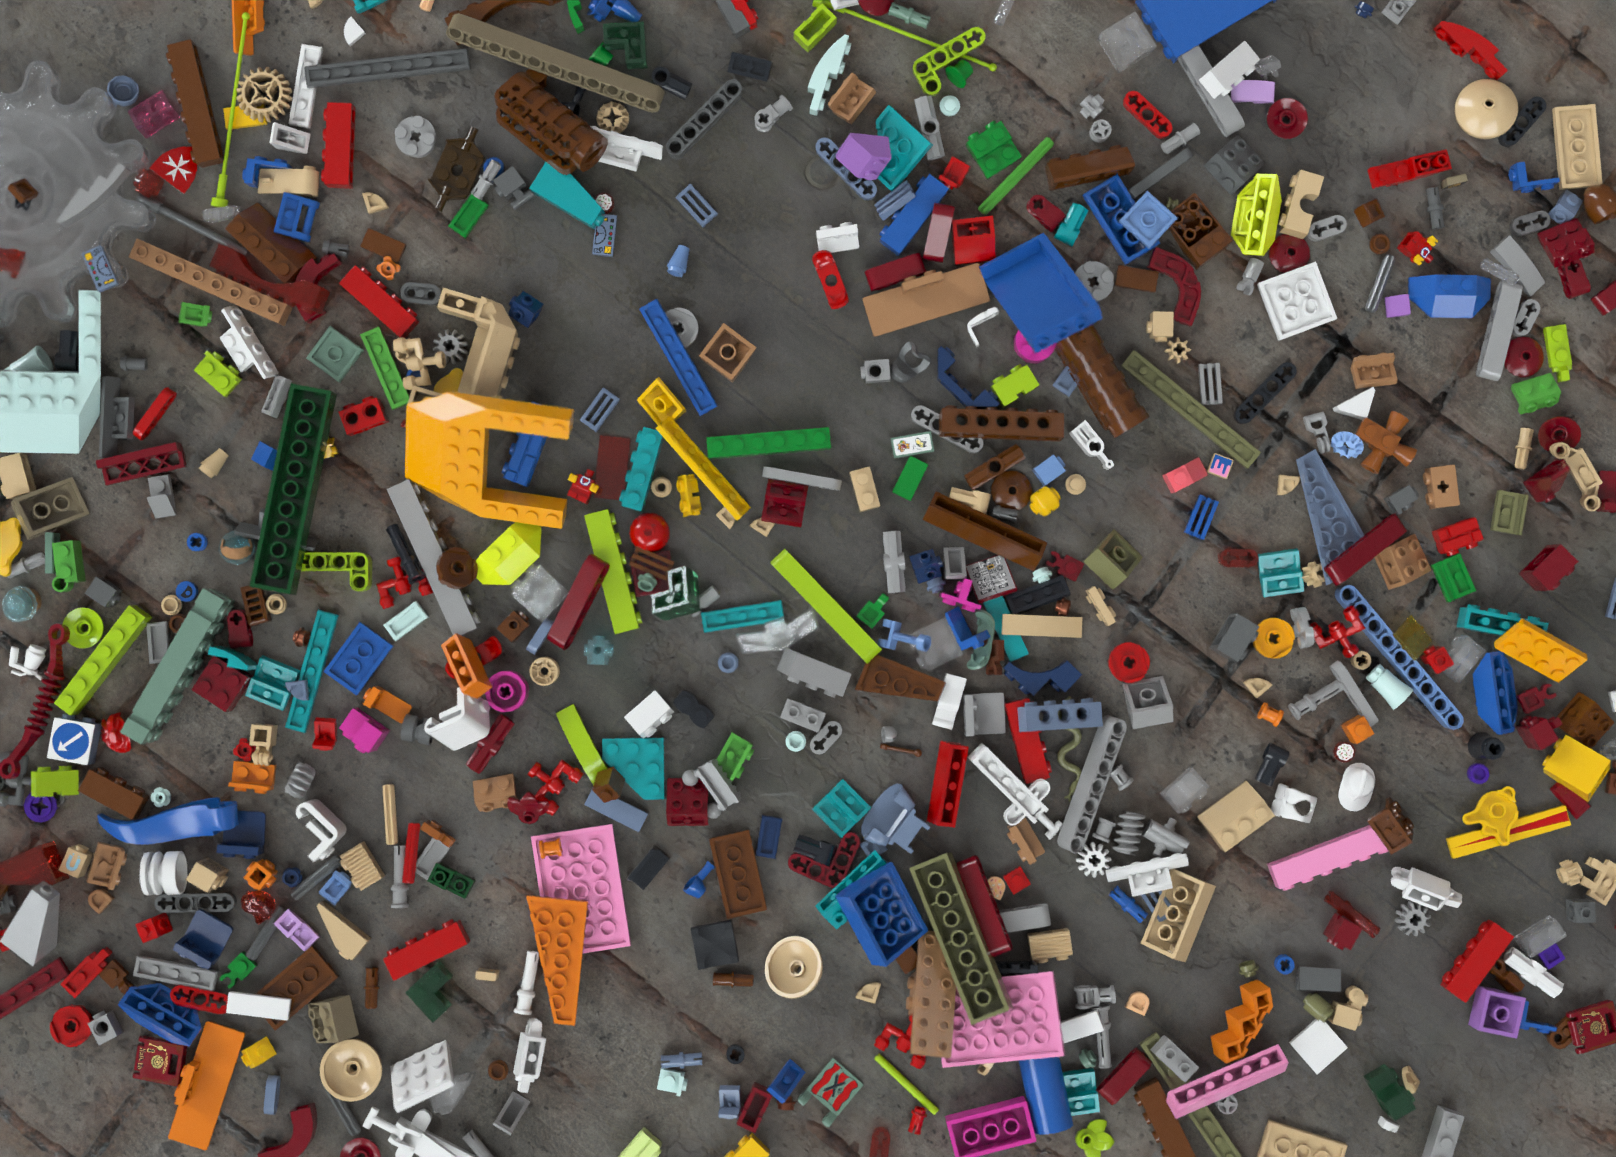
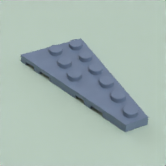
M1316 449L1298 458L1296 462L1325 583L1328 585L1333 581L1324 570V567L1363 537L1364 533Z

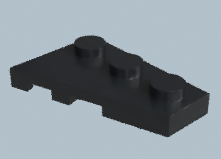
M995 961L1001 975H1010V973H1018V975L1038 974V965L1034 961Z

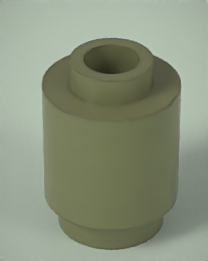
M1309 993L1303 1000L1305 1004L1303 1008L1318 1021L1321 1020L1325 1023L1334 1013V1010L1331 1008L1332 1005L1318 993Z

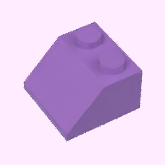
M850 133L836 153V159L857 178L876 180L891 160L889 137Z
M1479 985L1476 988L1468 1025L1478 1031L1517 1038L1526 998Z

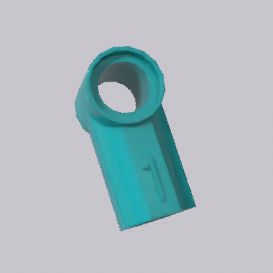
M1073 203L1054 238L1072 247L1089 210L1080 204Z

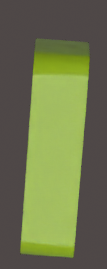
M979 27L971 28L914 62L912 71L925 95L935 96L941 89V82L936 71L983 44L985 40L983 29ZM972 33L975 35L979 34V42L976 40L971 41L968 44L970 48H968L966 41L972 38ZM954 43L962 44L963 51L960 53L954 52L952 45ZM936 53L944 54L945 61L943 63L935 61L934 55ZM917 64H926L927 72L919 73L916 69ZM934 81L937 84V90L933 92L928 91L926 83Z
M305 552L304 560H309V564H303L301 571H350V586L352 589L363 592L369 590L372 586V558L368 554L360 552ZM321 556L324 559V565L319 568L316 565V560ZM340 556L345 559V564L342 567H338L336 563ZM360 556L365 559V565L361 568L357 565V559ZM361 576L365 579V585L362 588L357 585V579Z

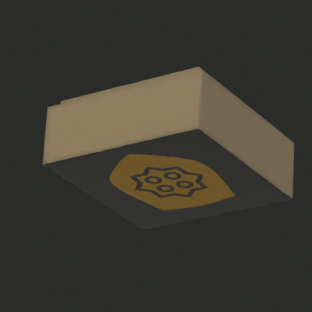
M1461 174L1444 179L1440 183L1442 190L1463 185L1468 181L1467 175Z

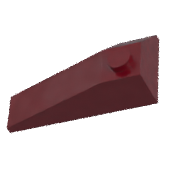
M1555 459L1525 480L1523 484L1536 502L1547 503L1556 497L1555 493L1561 489L1570 468L1564 459Z

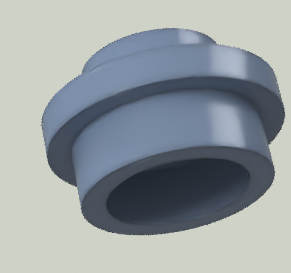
M942 577L934 578L927 582L928 587L926 589L928 592L932 591L933 594L944 590L943 586L946 585V581H943Z
M724 653L719 657L718 666L723 672L731 673L738 667V658L733 653Z

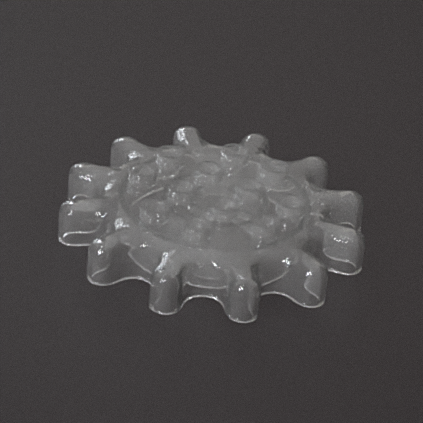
M41 60L31 62L27 66L23 84L17 91L3 93L0 86V328H6L14 323L20 302L30 295H35L38 298L42 311L49 319L60 323H69L74 320L78 313L73 294L74 286L82 277L91 275L81 253L100 245L103 246L119 282V285L113 288H120L127 283L129 272L126 266L113 254L112 245L115 237L123 231L148 232L156 223L155 213L149 207L138 201L126 199L123 188L127 178L106 201L84 218L66 228L56 222L80 187L88 192L99 175L107 180L118 163L131 171L128 175L129 177L149 167L152 157L149 149L134 139H126L112 144L106 142L104 129L115 115L117 104L112 96L104 90L93 87L85 91L75 103L69 105L61 104L59 99L61 76L55 68ZM23 178L39 193L36 198L31 200L27 211L23 210L22 207L19 209L15 208V197L7 189L11 183Z

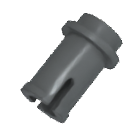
M330 239L328 241L324 240L322 253H326V255L335 254L347 258L349 253L340 251V249L349 251V245L335 243Z
M125 355V357L120 358V368L125 371L129 369L146 371L148 359L146 357L135 358Z
M1000 505L992 507L991 517L997 520L1013 522L1017 520L1015 516L1018 515V509L1003 508Z

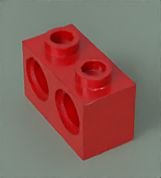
M369 396L362 399L363 403L345 405L343 410L338 412L347 435L354 436L389 422L381 399ZM375 406L377 413L375 416L370 417L368 410L370 407ZM356 413L358 420L356 423L351 424L349 417Z

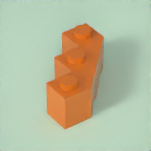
M1258 979L1240 986L1243 1004L1225 1011L1228 1030L1211 1036L1214 1055L1226 1064L1243 1058L1246 1055L1248 1044L1252 1038L1255 1039L1263 1025L1261 1023L1263 1018L1273 1008L1270 987Z

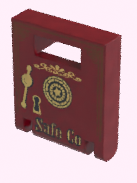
M1604 1000L1566 1012L1567 1018L1576 1017V1019L1567 1021L1573 1045L1581 1046L1575 1048L1576 1054H1583L1616 1043V1011L1613 1001ZM1605 1014L1608 1015L1611 1030L1608 1029Z
M139 1036L138 1041L144 1042V1044H138L134 1070L140 1072H134L133 1078L172 1086L181 1085L183 1079L181 1072L185 1066L188 1046L171 1043L164 1039ZM172 1054L178 1055L176 1072L169 1073Z

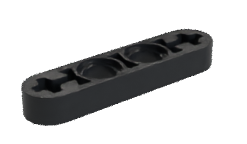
M1290 362L1279 365L1236 408L1233 414L1234 420L1239 424L1249 423L1296 376L1297 370L1295 365ZM1289 367L1291 369L1289 371L1290 376L1286 375L1281 380L1277 378L1284 372L1282 368L1286 369ZM1272 380L1277 383L1278 387L1275 392L1267 389L1268 381ZM1255 395H1260L1263 398L1261 406L1253 404L1252 399ZM1249 406H1250V408H1252V409L1255 410V412H1253V410H1250V411L1246 414V416L1248 417V419H1246V418L1240 419V418H1239L1240 415H1241L1239 411H1242V412H1243V411L1247 410V409L1249 408Z

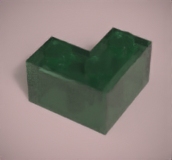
M644 21L603 24L605 48L608 51L625 50V61L628 70L647 69V44Z
M687 566L669 570V590L651 595L652 614L664 621L700 611L698 574Z
M440 961L405 992L432 1023L452 1005L439 991L453 976Z
M1383 1064L1363 1076L1383 1112L1394 1121L1416 1109L1413 1104L1415 1101L1413 1095L1403 1085L1400 1086L1397 1079L1399 1077L1393 1068Z

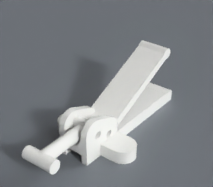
M981 743L968 758L1013 802L1005 810L1004 820L1009 825L1014 826L1025 816L1034 824L1037 822L1036 819H1038L1048 829L1045 835L1051 840L1063 824L1059 820L1054 824L1043 813L1049 810L1041 800L1050 792V784L1040 778L1027 788Z
M372 1107L363 1123V1127L370 1129L372 1124H375L391 1133L388 1141L398 1147L395 1157H412L414 1153L420 1157H477L428 1131L427 1128L431 1122L432 1114L427 1109L419 1110L412 1122L400 1117L395 1126L378 1117L379 1109Z

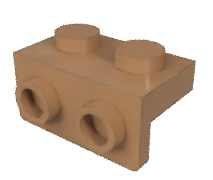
M851 73L843 81L838 91L832 95L828 106L835 115L852 125L876 94V91L860 81L856 74Z
M1379 353L1377 355H1360L1355 357L1350 368L1355 388L1396 384L1398 379L1393 364L1395 354Z
M513 773L473 781L474 800L479 811L490 812L496 808H508L507 802L509 797L518 799Z
M1025 817L1017 825L1007 826L1010 831L1007 835L1012 844H1018L1020 850L1017 853L1023 862L1027 860L1029 865L1037 861L1036 857L1045 853L1044 848Z
M98 842L86 882L114 890L115 885L118 886L121 879L120 867L125 865L127 859L124 848Z

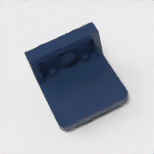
M238 810L239 825L233 829L223 831V843L217 845V853H223V857H236V854L244 855L243 858L255 859L256 856L264 853L266 813Z
M199 909L195 913L185 935L175 943L172 950L178 952L179 956L194 961L197 966L209 970L218 962L234 929L226 922Z

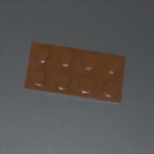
M749 829L709 838L727 919L767 910Z
M312 945L256 994L292 999L290 1019L335 981L339 975L315 946ZM265 1018L275 1031L286 1022V1020Z

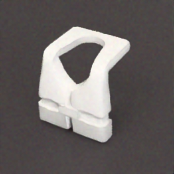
M997 307L978 314L968 322V332L976 348L979 347V343L971 328L999 315Z
M1279 783L1275 793L1276 799L1273 800L1271 811L1274 815L1310 823L1317 797ZM1307 800L1311 805L1307 815L1302 816L1296 810L1295 804Z

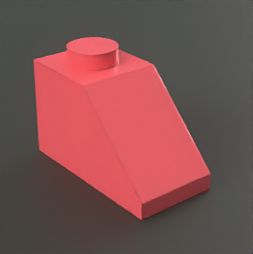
M1198 457L1162 475L1172 494L1206 477L1208 474Z

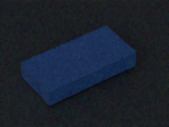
M762 815L756 856L776 859L782 818Z

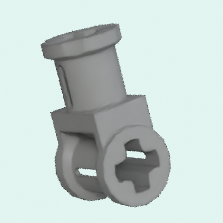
M779 96V100L773 105L770 104L755 114V127L759 132L770 131L772 125L779 120L780 116L793 109L785 96ZM761 118H762L763 120H766V119H767V123H766V124H765L764 122L760 123V119H761Z
M1079 985L1074 987L1077 996L1076 1009L1093 1008L1100 1006L1102 1002L1116 1003L1114 985H1110L1108 988H1098L1096 985Z

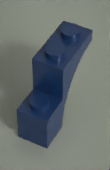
M1064 660L1060 665L1051 670L1038 673L1023 671L1008 661L1002 667L1005 670L1003 674L1011 682L1015 679L1020 684L1018 688L1026 696L1028 694L1034 696L1049 679L1052 681L1050 685L1057 692L1060 690L1066 692L1082 675L1067 660Z

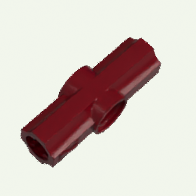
M500 714L490 728L488 735L479 740L478 747L465 765L474 772L481 774L490 759L501 749L504 739L515 723L507 716Z

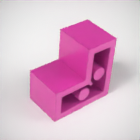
M358 707L351 710L339 727L343 731L342 735L352 740L356 744L354 747L364 754L365 752L376 751L391 731Z

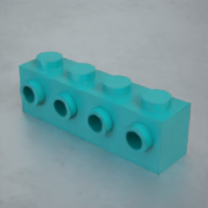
M643 427V430H639L636 442L639 445L637 451L633 450L630 462H633L631 470L627 471L625 482H628L626 490L622 489L619 499L623 507L640 512L644 510L664 439L657 430Z
M1468 604L1467 607H1460L1456 627L1502 636L1522 618H1520L1521 614L1508 612L1507 615L1500 614V610L1488 608L1487 611L1480 610V606ZM1528 616L1525 619L1547 632L1548 623L1540 622L1541 618Z
M876 850L815 905L821 915L836 930L846 923L847 918L835 896L849 884L888 863Z

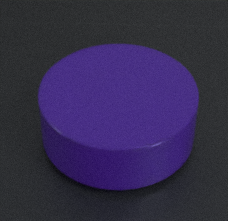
M1475 763L1468 768L1467 777L1475 784H1483L1489 778V770L1485 765Z

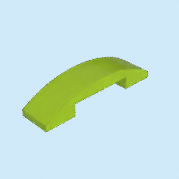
M572 704L557 712L556 716L575 755L594 785L597 772L608 769L585 728L577 708Z

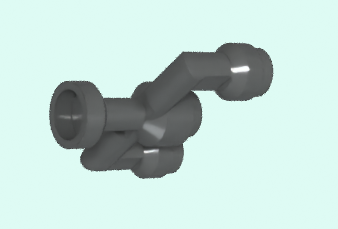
M12 751L1 752L0 763L12 754ZM24 755L19 761L21 765L19 776L16 779H5L6 785H9L10 788H16V794L14 796L9 795L7 792H0V806H23L24 785H31V777L25 776L29 755Z

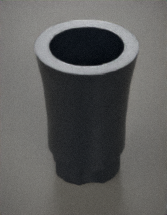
M1479 732L1470 738L1468 751L1476 760H1495L1502 757L1505 746L1498 738L1492 737L1485 732Z

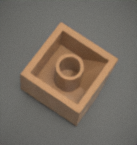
M723 323L699 357L733 383L748 363L756 347Z

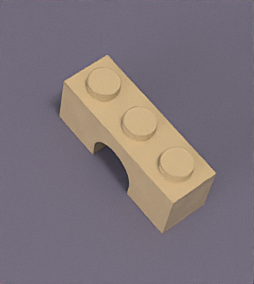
M1300 170L1296 175L1292 176L1289 184L1292 190L1290 194H1287L1284 202L1286 211L1285 214H1281L1279 219L1280 233L1304 239L1308 235L1313 215L1305 213L1301 209L1300 200L1308 199L1314 201L1319 196L1324 176Z

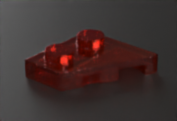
M0 248V272L3 269L10 273L11 278L17 279L26 260V252L17 249Z

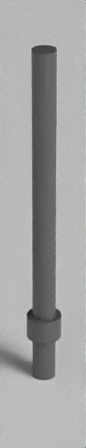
M142 194L138 195L137 201L150 207L151 211L157 214L161 213L244 257L248 256L249 251L245 247L165 207L164 203L156 199L152 200Z

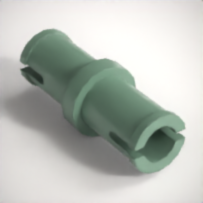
M894 2L888 15L905 20L907 24L912 23L924 29H927L931 19L930 16L914 11L915 9L912 7L908 9Z

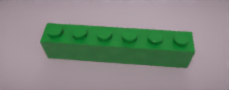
M829 427L706 437L709 460L831 449Z

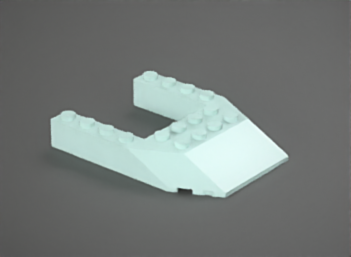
M79 289V372L0 370V452L79 454L100 415L101 293L98 290Z

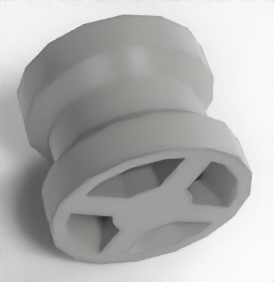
M1103 119L1095 121L1089 131L1090 138L1097 143L1106 141L1112 130L1110 123Z
M1232 1094L1216 1101L1215 1105L1223 1114H1232L1237 1109L1238 1102Z

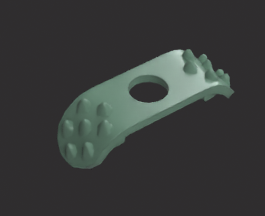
M977 610L975 613L978 625L977 634L988 630L990 638H988L987 644L984 647L981 646L974 649L973 654H971V659L967 662V667L971 670L983 668L990 659L995 621L992 615L985 610Z

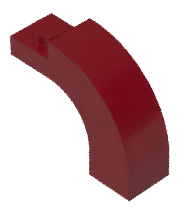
M335 254L325 255L320 259L321 262L319 264L315 259H310L302 267L296 278L294 286L295 303L301 316L309 324L327 313L318 299L317 287L320 280L326 274L343 264Z
M315 1103L292 1109L290 1115L293 1124V1134L290 1141L285 1144L262 1149L257 1154L258 1157H298L312 1142L316 1133L317 1111Z

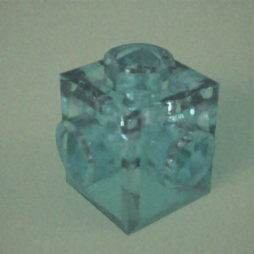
M593 636V639L588 640V644H584V656H587V664L609 665L610 657H613L614 645L610 644V640H605V636ZM598 646L601 648L600 654L596 652Z

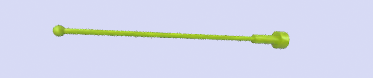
M813 0L812 6L815 8L824 4L827 8L834 10L830 0ZM847 8L835 10L842 14L846 12L848 14L864 19L876 25L882 26L889 30L895 31L897 33L913 38L915 40L931 45L933 47L938 48L939 46H941L940 44L934 43L932 41L916 36L904 30L898 29L891 25L885 24L883 22L867 17L865 15L849 10ZM968 55L962 56L964 59L989 68L992 72L997 69L994 63L989 64Z
M247 12L242 14L243 26L222 174H219L216 198L212 197L211 206L223 209L228 207V200L224 199L228 177L226 169L235 113L236 89L239 84L247 21L250 19V14Z

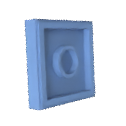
M1146 191L1119 220V223L1150 249L1178 218L1149 191Z

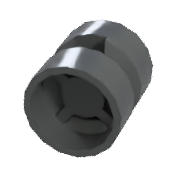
M406 714L401 729V740L409 742L417 740L419 744L431 745L433 737L424 730L425 723L429 718L424 717L420 720L418 716Z

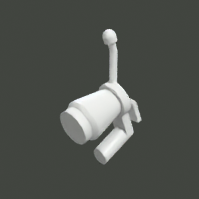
M30 644L26 650L23 665L17 663L19 648L11 646L9 666L24 672L12 670L11 673L18 676L26 674L35 675L39 680L44 679L38 674L37 669L45 658L46 649Z

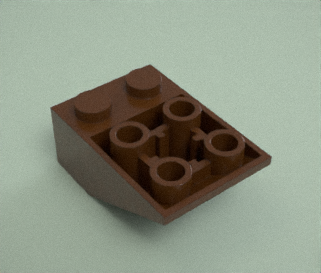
M1196 193L1171 210L1178 219L1170 226L1169 230L1184 255L1196 270L1232 243L1231 237Z

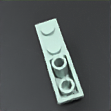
M849 35L842 36L827 50L811 76L808 92L813 93L814 96L810 106V114L817 116L819 110L823 111L826 99L823 98L824 92L829 91L832 82L829 77L837 80L838 74H843L845 62H842L844 54L848 55L851 48V43L848 42Z

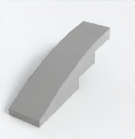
M118 163L107 180L99 175L88 192L80 187L56 222L66 228L87 216L120 187L131 171Z

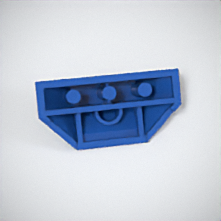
M1478 275L1409 277V299L1430 318H1473L1490 300L1491 279Z
M1500 650L1485 654L1473 673L1478 715L1497 735L1514 732L1515 730L1514 724L1517 718L1518 706L1513 670L1508 659L1505 657V653Z
M161 983L138 987L133 986L128 989L118 1003V1006L136 1023L171 1043L185 1046L192 1044L202 1029L196 1009L175 1005L170 997L171 989ZM180 994L175 995L177 996L178 1000H180V998L183 997Z

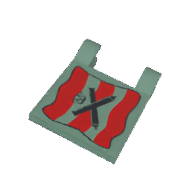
M832 1058L811 1084L800 1094L797 1100L804 1106L812 1095L830 1110L822 1119L823 1124L826 1127H830L864 1084Z

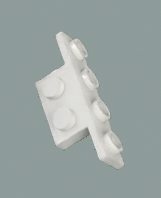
M590 126L608 139L607 148L598 162L637 171L642 155L659 160L662 159L663 146L656 142H648L634 136L629 137L615 131H607L596 126Z
M237 305L224 307L221 311L231 328L220 337V340L240 372L247 371L252 365H255L263 379L278 375L279 372L274 363L269 358Z
M1175 853L1170 857H1156L1150 861L1133 862L1122 867L1113 866L1106 870L1108 882L1128 878L1132 897L1173 888L1169 870L1188 866V858L1186 853Z

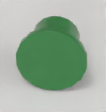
M602 41L588 60L606 66L614 55L602 46L605 43Z
M962 59L955 66H948L945 72L952 84L958 88H964L966 80L973 74V68L966 60Z

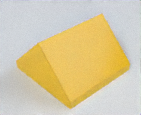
M659 377L637 399L657 425H660L669 416L676 421L687 411Z

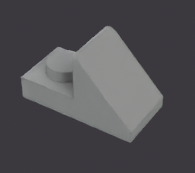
M163 475L148 478L151 496L147 497V501L155 518L177 515L171 476Z

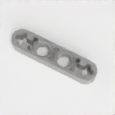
M916 406L911 412L912 421L939 436V430H935L932 426L933 421L939 419V414L925 406ZM923 410V415L928 418L930 414L933 415L928 426L925 425L927 420L923 418L920 420L916 419L915 411ZM941 437L970 453H977L983 448L982 438H967L971 441L974 439L978 440L979 448L971 449L970 443L965 441L964 445L961 444L964 438L954 440L951 437Z
M763 467L762 473L764 478L840 491L842 483L838 479L772 467Z
M1339 660L1330 665L1332 673L1359 715L1366 718L1370 727L1379 722L1345 666Z

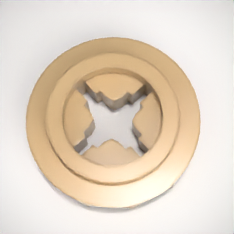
M611 101L610 103L603 104L598 110L596 120L600 129L621 133L628 126L629 114L627 109L620 103ZM611 110H613L615 116L619 117L615 119L614 126H612L609 119H604L610 117Z

